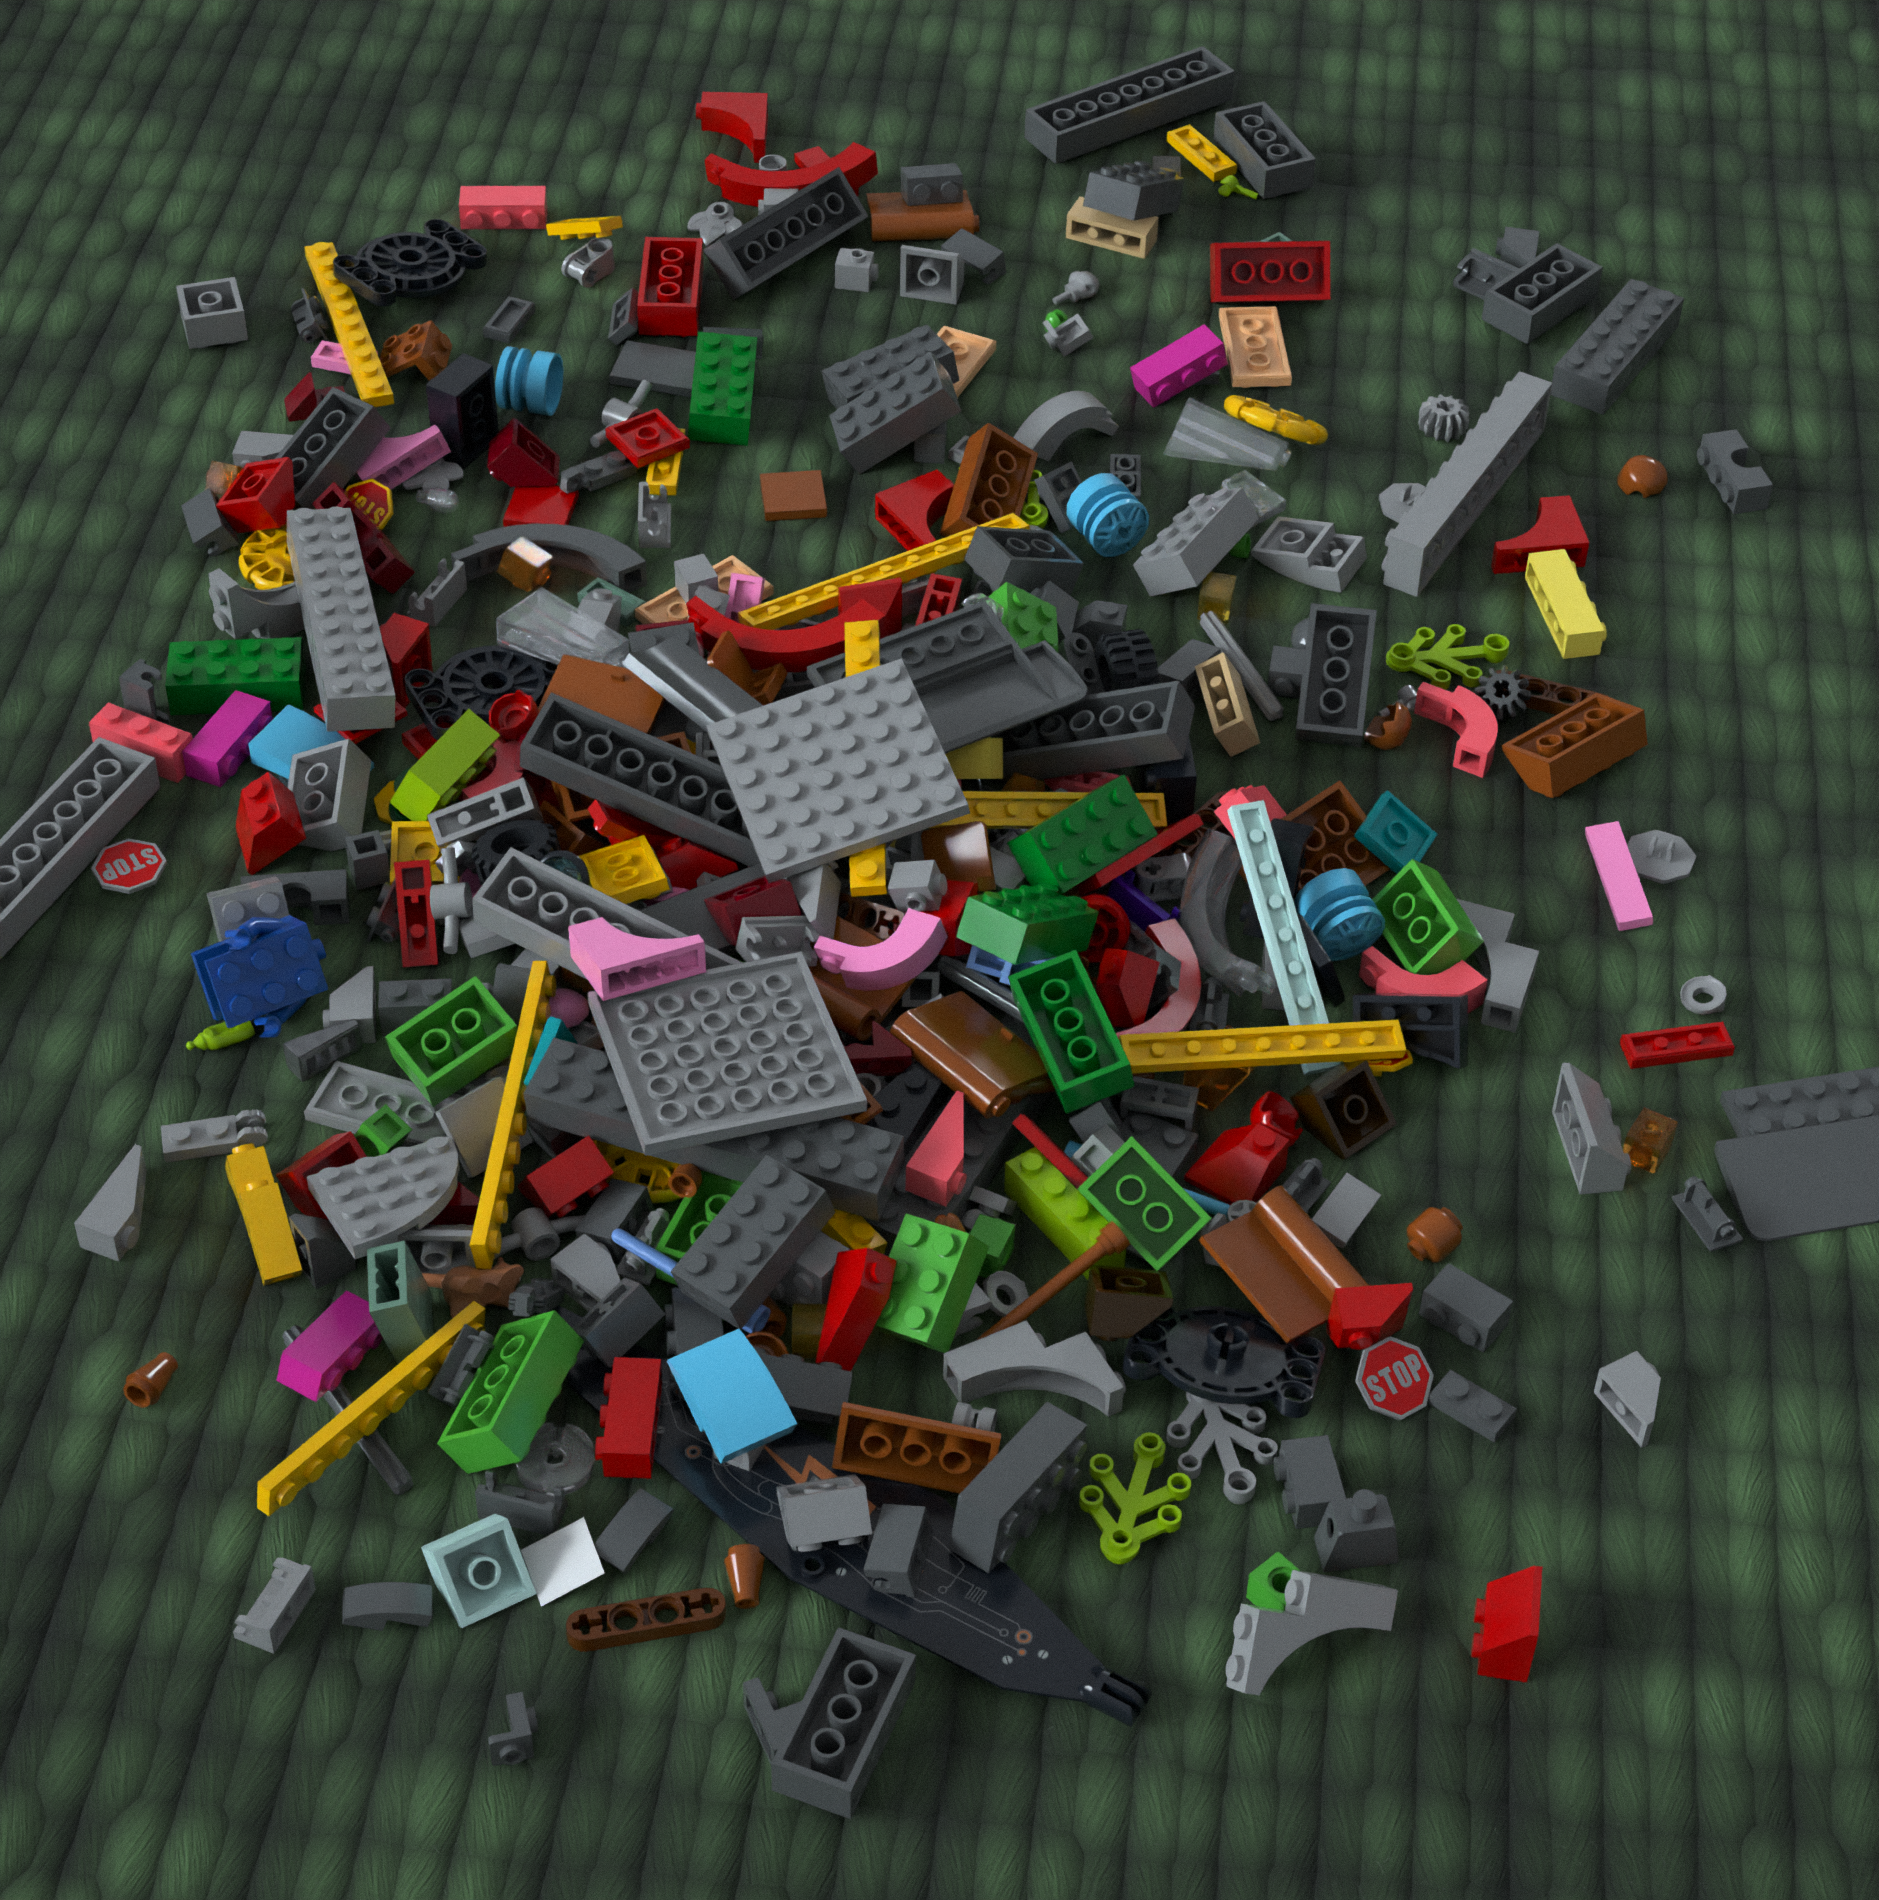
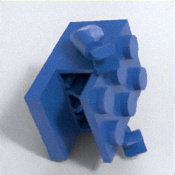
M291 915L281 919L251 917L237 929L226 930L225 937L229 939L191 953L213 1019L216 1021L224 1019L228 1029L255 1019V1025L265 1026V1030L260 1035V1038L277 1037L281 1032V1025L306 1003L308 997L328 990L319 960L326 958L324 946L319 938L311 939L305 922Z

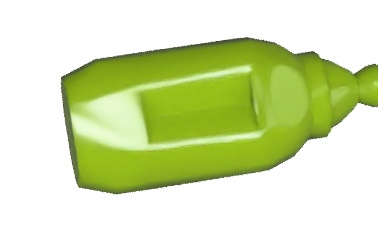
M250 1021L229 1029L225 1022L204 1029L193 1042H187L186 1047L188 1050L193 1048L202 1049L203 1051L207 1049L217 1050L248 1040L255 1035Z

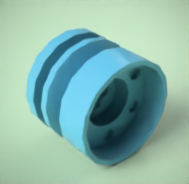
M507 346L502 352L496 373L495 393L499 408L509 410L513 408V410L522 411L527 405L530 413L552 416L558 407L563 387L564 368L561 355L537 351L532 357L530 349L521 348L519 351L517 347Z
M1100 473L1086 479L1074 490L1067 503L1066 515L1070 523L1085 537L1093 549L1104 557H1115L1132 549L1142 539L1149 526V514L1146 507L1130 493L1129 489L1118 477L1111 473Z
M1332 869L1318 875L1298 892L1294 900L1297 915L1300 914L1304 917L1331 961L1345 960L1360 954L1381 936L1385 928L1383 915L1377 909L1375 902L1369 897V892L1359 875L1352 869Z

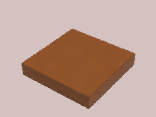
M821 470L760 474L765 521L827 517Z

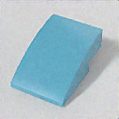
M287 705L248 743L251 763L278 774L280 782L288 787L292 755L342 741L345 738L337 731L327 732L325 723L300 709ZM371 761L370 771L374 768L373 761Z
M740 1329L667 1360L700 1432L705 1431L720 1464L792 1433L796 1427L797 1422L781 1391L760 1356Z

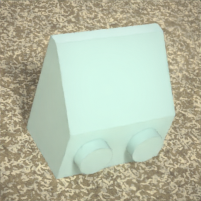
M493 1514L421 1547L435 1585L460 1628H464L537 1594L508 1518Z

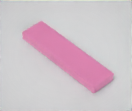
M1619 821L1585 827V836L1618 930L1624 931L1653 925V916Z

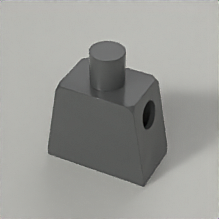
M1361 1489L1355 1492L1353 1498L1337 1499L1328 1504L1314 1537L1323 1573L1399 1562L1396 1528L1385 1495H1375L1370 1490Z

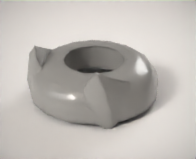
M1708 975L1688 980L1681 988L1680 997L1682 1004L1687 1010L1695 1014L1706 1015L1724 1011L1727 993L1726 987L1721 981ZM1700 993H1707L1713 997V1000L1708 1003H1698L1694 1000V997Z
M997 1271L983 1281L984 1293L992 1301L990 1309L1001 1317L1006 1316L1029 1297L1025 1282L1007 1271ZM996 1289H1002L1008 1293L1011 1300L1010 1305H1004L999 1301Z

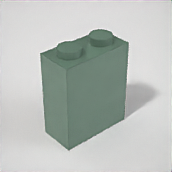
M405 1240L367 1249L369 1313L397 1364L433 1335L432 1293Z

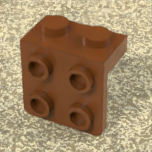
M430 320L422 325L416 324L412 326L407 332L399 336L393 335L383 343L380 362L387 378L416 365L430 381L447 367L452 344L448 336L442 333L434 322Z
M730 631L721 634L707 658L708 666L718 669L763 706L773 703L788 674L782 663L753 672Z
M983 821L929 829L922 832L921 842L924 860H935L941 874H944L947 880L978 882L977 895H981V892L996 890L987 826Z

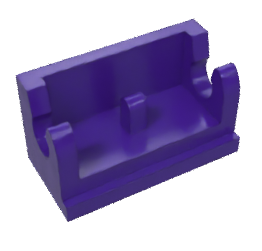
M1131 869L1126 872L1125 878L1120 875L1112 880L1107 896L1114 899L1126 912L1128 919L1136 923L1144 932L1148 925L1174 918L1177 922L1179 921L1182 913L1180 909L1175 906L1172 914L1169 915L1132 884L1135 873Z

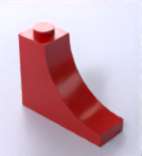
M702 92L701 103H696V119H701L702 131L719 132L740 140L751 150L754 163H759V160L766 155L768 93Z
M936 469L876 493L875 519L907 551L937 541L929 529L936 520L946 514L954 484Z
M1570 495L1540 498L1536 524L1533 528L1516 538L1495 542L1491 563L1494 574L1525 572L1529 553L1561 549L1566 550L1570 561H1574L1576 567H1585L1589 540Z

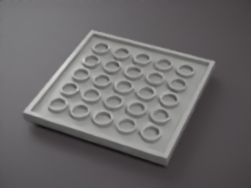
M902 658L706 725L709 737L768 884L970 814L965 796Z
M802 952L707 969L702 974L603 1001L596 991L588 992L589 1007L645 1156L867 1111L866 1096Z

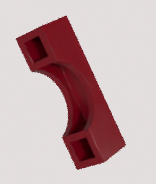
M333 482L312 503L316 509H329L331 507L351 508L365 570L372 580L387 591L394 594L415 573L357 499L337 483Z

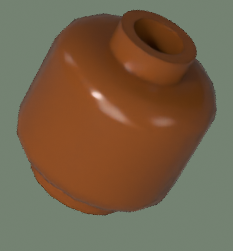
M1429 1207L1408 1225L1406 1233L1410 1242L1407 1244V1248L1420 1261L1426 1258L1433 1263L1441 1262L1461 1244L1463 1226L1456 1215L1445 1207L1441 1209Z

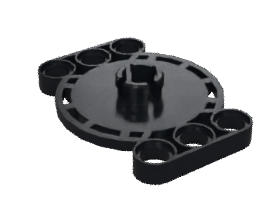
M431 219L424 224V234L417 232L389 234L366 243L359 249L356 256L345 254L335 257L333 260V275L377 306H390L396 302V296L421 298L435 296L451 290L463 280L466 268L475 270L486 266L487 249L447 221Z
M538 633L528 639L525 650L503 645L471 648L445 661L436 673L420 668L409 671L404 678L405 692L431 736L439 740L449 728H440L437 725L440 723L454 724L468 709L489 725V710L494 701L505 694H514L517 690H522L527 695H531L537 707H539L555 671H550L548 668L558 666L563 654L566 655L556 638L547 633ZM542 646L550 648L547 651L535 650V648ZM417 682H425L428 684L424 687L412 686V684ZM430 702H437L441 704L438 707L425 706V704Z
M1200 1306L1184 1309L1179 1312H1175L1173 1307H1170L1158 1316L1163 1320L1154 1319L1129 1338L1125 1349L1123 1371L1130 1378L1144 1381L1162 1374L1175 1386L1194 1396L1226 1404H1253L1271 1399L1281 1414L1291 1418H1301L1310 1412L1326 1352L1325 1345L1316 1338L1302 1336L1287 1344L1266 1319L1240 1309L1223 1306ZM1142 1338H1148V1339H1152V1340H1155V1341H1154V1342H1152V1341H1146V1340H1143ZM1300 1353H1308L1314 1356H1306ZM1134 1360L1145 1361V1362H1147L1148 1364L1138 1363V1362H1135ZM1294 1375H1302V1376H1305V1377H1307V1378H1306V1379H1305V1378H1299V1377H1296V1376H1294ZM1287 1397L1297 1398L1302 1401H1293Z

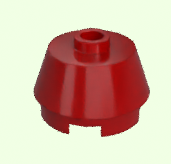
M1093 893L1081 898L1088 902V907L1099 911L1087 951L1078 952V954L1086 957L1089 962H1101L1105 948L1122 949L1125 946L1130 935V922L1126 912L1114 899L1104 894Z

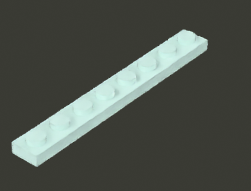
M1264 800L1233 805L1227 810L1289 1026L1327 1024L1329 1021ZM1341 1062L1301 1064L1304 1076L1330 1071Z

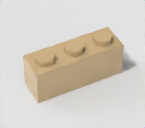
M1084 197L1078 198L1067 214L1066 238L1139 258H1146L1157 241L1159 217L1153 216L1139 220H1130L1083 206Z
M1222 652L1196 665V673L1214 735L1230 757L1259 744L1260 740L1240 674L1225 653Z

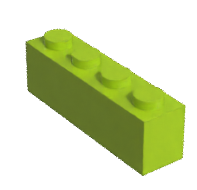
M1036 1147L1005 1163L1004 1192L1017 1202L1016 1205L1071 1263L1097 1243L1096 1238L1100 1235L1099 1230L1109 1222ZM1126 1249L1119 1255L1117 1253L1111 1256L1106 1254L1094 1265L1125 1268ZM1089 1269L1083 1273L1087 1280L1089 1277Z

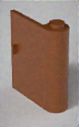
M963 190V202L907 206L901 192L866 193L870 212L872 242L949 239L961 228L973 235L974 232H979V215L973 214L966 190Z
M563 654L540 702L538 711H541L552 692L650 735L666 699L627 668Z
M839 916L836 917L833 940L858 947H868L883 942V940ZM810 941L811 949L815 951L814 946L816 942ZM819 958L816 966H808L835 1028L858 1041H865L872 1035V1021L880 1025L917 978L916 976L903 984L883 990L864 991L847 988L841 972L835 974L827 971L821 966Z
M963 991L904 1012L894 1022L889 1032L909 1047L912 1057L951 1090L963 1092L964 1100L986 1119L993 1116L1000 1117L1008 1109L1011 1103L1009 1097L1012 1091L1048 1076L1038 1052Z
M1281 1185L1264 1195L1252 1211L1201 1236L1199 1239L1200 1243L1287 1344L1328 1321L1335 1288L1370 1286Z

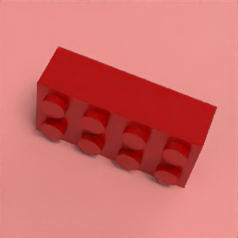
M645 237L637 303L639 335L697 336L704 271L703 238Z
M1330 241L1210 244L1211 303L1330 300Z

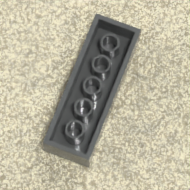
M840 167L720 238L703 251L730 296L735 300L868 217V214Z
M1631 279L1555 365L1551 395L1604 415L1678 328L1684 298L1670 291L1647 285L1643 281Z
M1180 681L1087 695L1079 703L993 735L992 738H1003V779H1000L1003 785L1183 759L1195 705Z

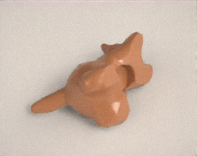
M499 1257L497 1264L491 1269H477L473 1266L461 1265L452 1268L446 1274L422 1273L428 1287L442 1289L444 1299L450 1307V1316L454 1318L473 1301L483 1307L493 1304L509 1308V1295L516 1291L515 1288L521 1281L524 1268L519 1264L509 1265L504 1262L502 1257Z

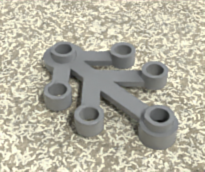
M1186 1392L1189 1404L1177 1421H1173L1168 1425L1167 1442L1176 1448L1185 1447L1190 1441L1191 1427L1202 1413H1204L1207 1425L1188 1452L1179 1456L1178 1473H1183L1190 1479L1197 1478L1201 1473L1203 1458L1212 1445L1215 1444L1225 1472L1224 1495L1234 1504L1246 1503L1255 1494L1256 1478L1250 1470L1240 1467L1232 1442L1252 1451L1253 1458L1257 1463L1261 1465L1272 1464L1274 1457H1277L1278 1446L1276 1442L1270 1438H1261L1254 1435L1264 1430L1266 1413L1259 1407L1209 1401ZM1221 1411L1242 1419L1243 1429L1224 1420ZM1256 1418L1259 1422H1251L1248 1419ZM1174 1432H1181V1433H1183L1184 1435H1183V1436H1176V1435H1174L1173 1433H1174ZM1267 1449L1271 1453L1264 1454L1260 1452V1450ZM1191 1463L1195 1465V1467L1188 1468L1185 1467L1184 1464Z

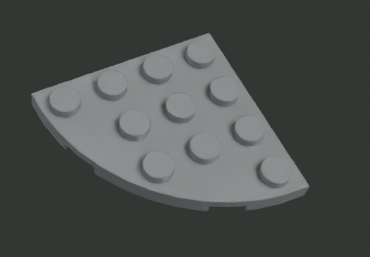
M438 1136L430 1138L425 1143L411 1147H398L390 1153L376 1157H363L356 1160L355 1163L341 1167L324 1168L319 1173L307 1176L309 1191L353 1258L358 1259L367 1256L368 1248L398 1242V1235L411 1228L420 1230L431 1222L452 1199L458 1186L457 1176L460 1166L457 1149L451 1136Z

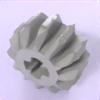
M1439 394L1438 398L1430 396L1426 402H1422L1419 410V430L1424 431L1425 437H1435V441L1444 439L1446 442H1449L1450 438L1459 440L1460 436L1465 434L1466 429H1468L1469 407L1463 404L1462 399H1453L1452 395L1444 397L1442 394Z

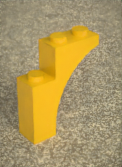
M249 1143L233 1148V1154L226 1157L225 1170L248 1231L263 1286L301 1276V1263L278 1183H274L264 1146L255 1148L254 1143Z

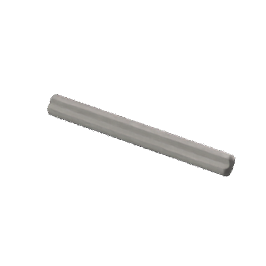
M1209 611L1208 613L1201 614L1200 625L1215 646L1221 648V653L1224 652L1240 674L1243 685L1267 719L1270 721L1281 719L1284 707L1216 613Z

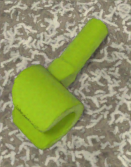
M1233 175L1226 176L1220 181L1224 185L1218 189V192L1224 197L1236 192L1255 200L1258 198L1259 193L1239 185L1237 178Z

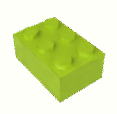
M468 709L409 769L389 803L411 821H429L428 814L446 808V805L451 800L455 802L462 795V789L467 787L466 784L470 780L475 781L487 767L485 764L497 751L493 746L500 734Z

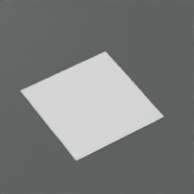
M584 1517L521 1550L541 1606L605 1573Z

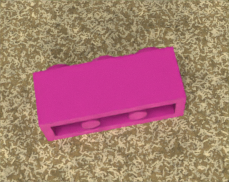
M1204 324L1130 367L1135 389L1154 408L1215 371H1218L1226 366L1228 362L1223 342Z
M235 690L182 751L186 776L222 787L230 776L237 772L238 767L247 756H250L248 743L274 719L272 717L270 701Z
M346 1290L282 1352L276 1381L315 1402L328 1390L334 1391L343 1375L349 1369L355 1370L362 1361L364 1354L370 1348L376 1349L383 1340L369 1313V1302Z

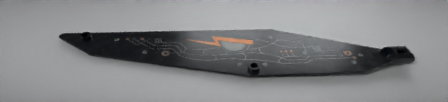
M559 1305L551 1310H555L571 1328L583 1318ZM634 1344L622 1356L626 1358L661 1359L663 1387L654 1461L746 1542L758 1546L760 1554L790 1580L1003 1690L1084 1702L1090 1707L1132 1727L1136 1717L1141 1714L1144 1706L1150 1700L1152 1691L1106 1668L1006 1563L1000 1561L990 1573H987L949 1550L955 1510L944 1498L918 1485L832 1468L836 1444L799 1425H796L792 1433L767 1443L750 1471L726 1462L720 1464L719 1460L714 1458L713 1448L705 1431L700 1432L685 1398H678L677 1382L670 1383L667 1359L637 1344ZM581 1346L575 1365L566 1375L567 1382L570 1388L597 1412L600 1413L601 1404H608L609 1397L604 1396L605 1373H612L613 1366L611 1368L606 1367L599 1358L595 1360ZM853 1474L865 1484L872 1534L863 1535L862 1542L850 1545H839L838 1540L822 1542L823 1547L813 1551L801 1552L798 1551V1546H790L786 1539L776 1487ZM883 1504L924 1506L927 1509L933 1528V1535L915 1598L907 1597L905 1594L877 1591L874 1589L875 1582L877 1580H888L865 1576L863 1569Z

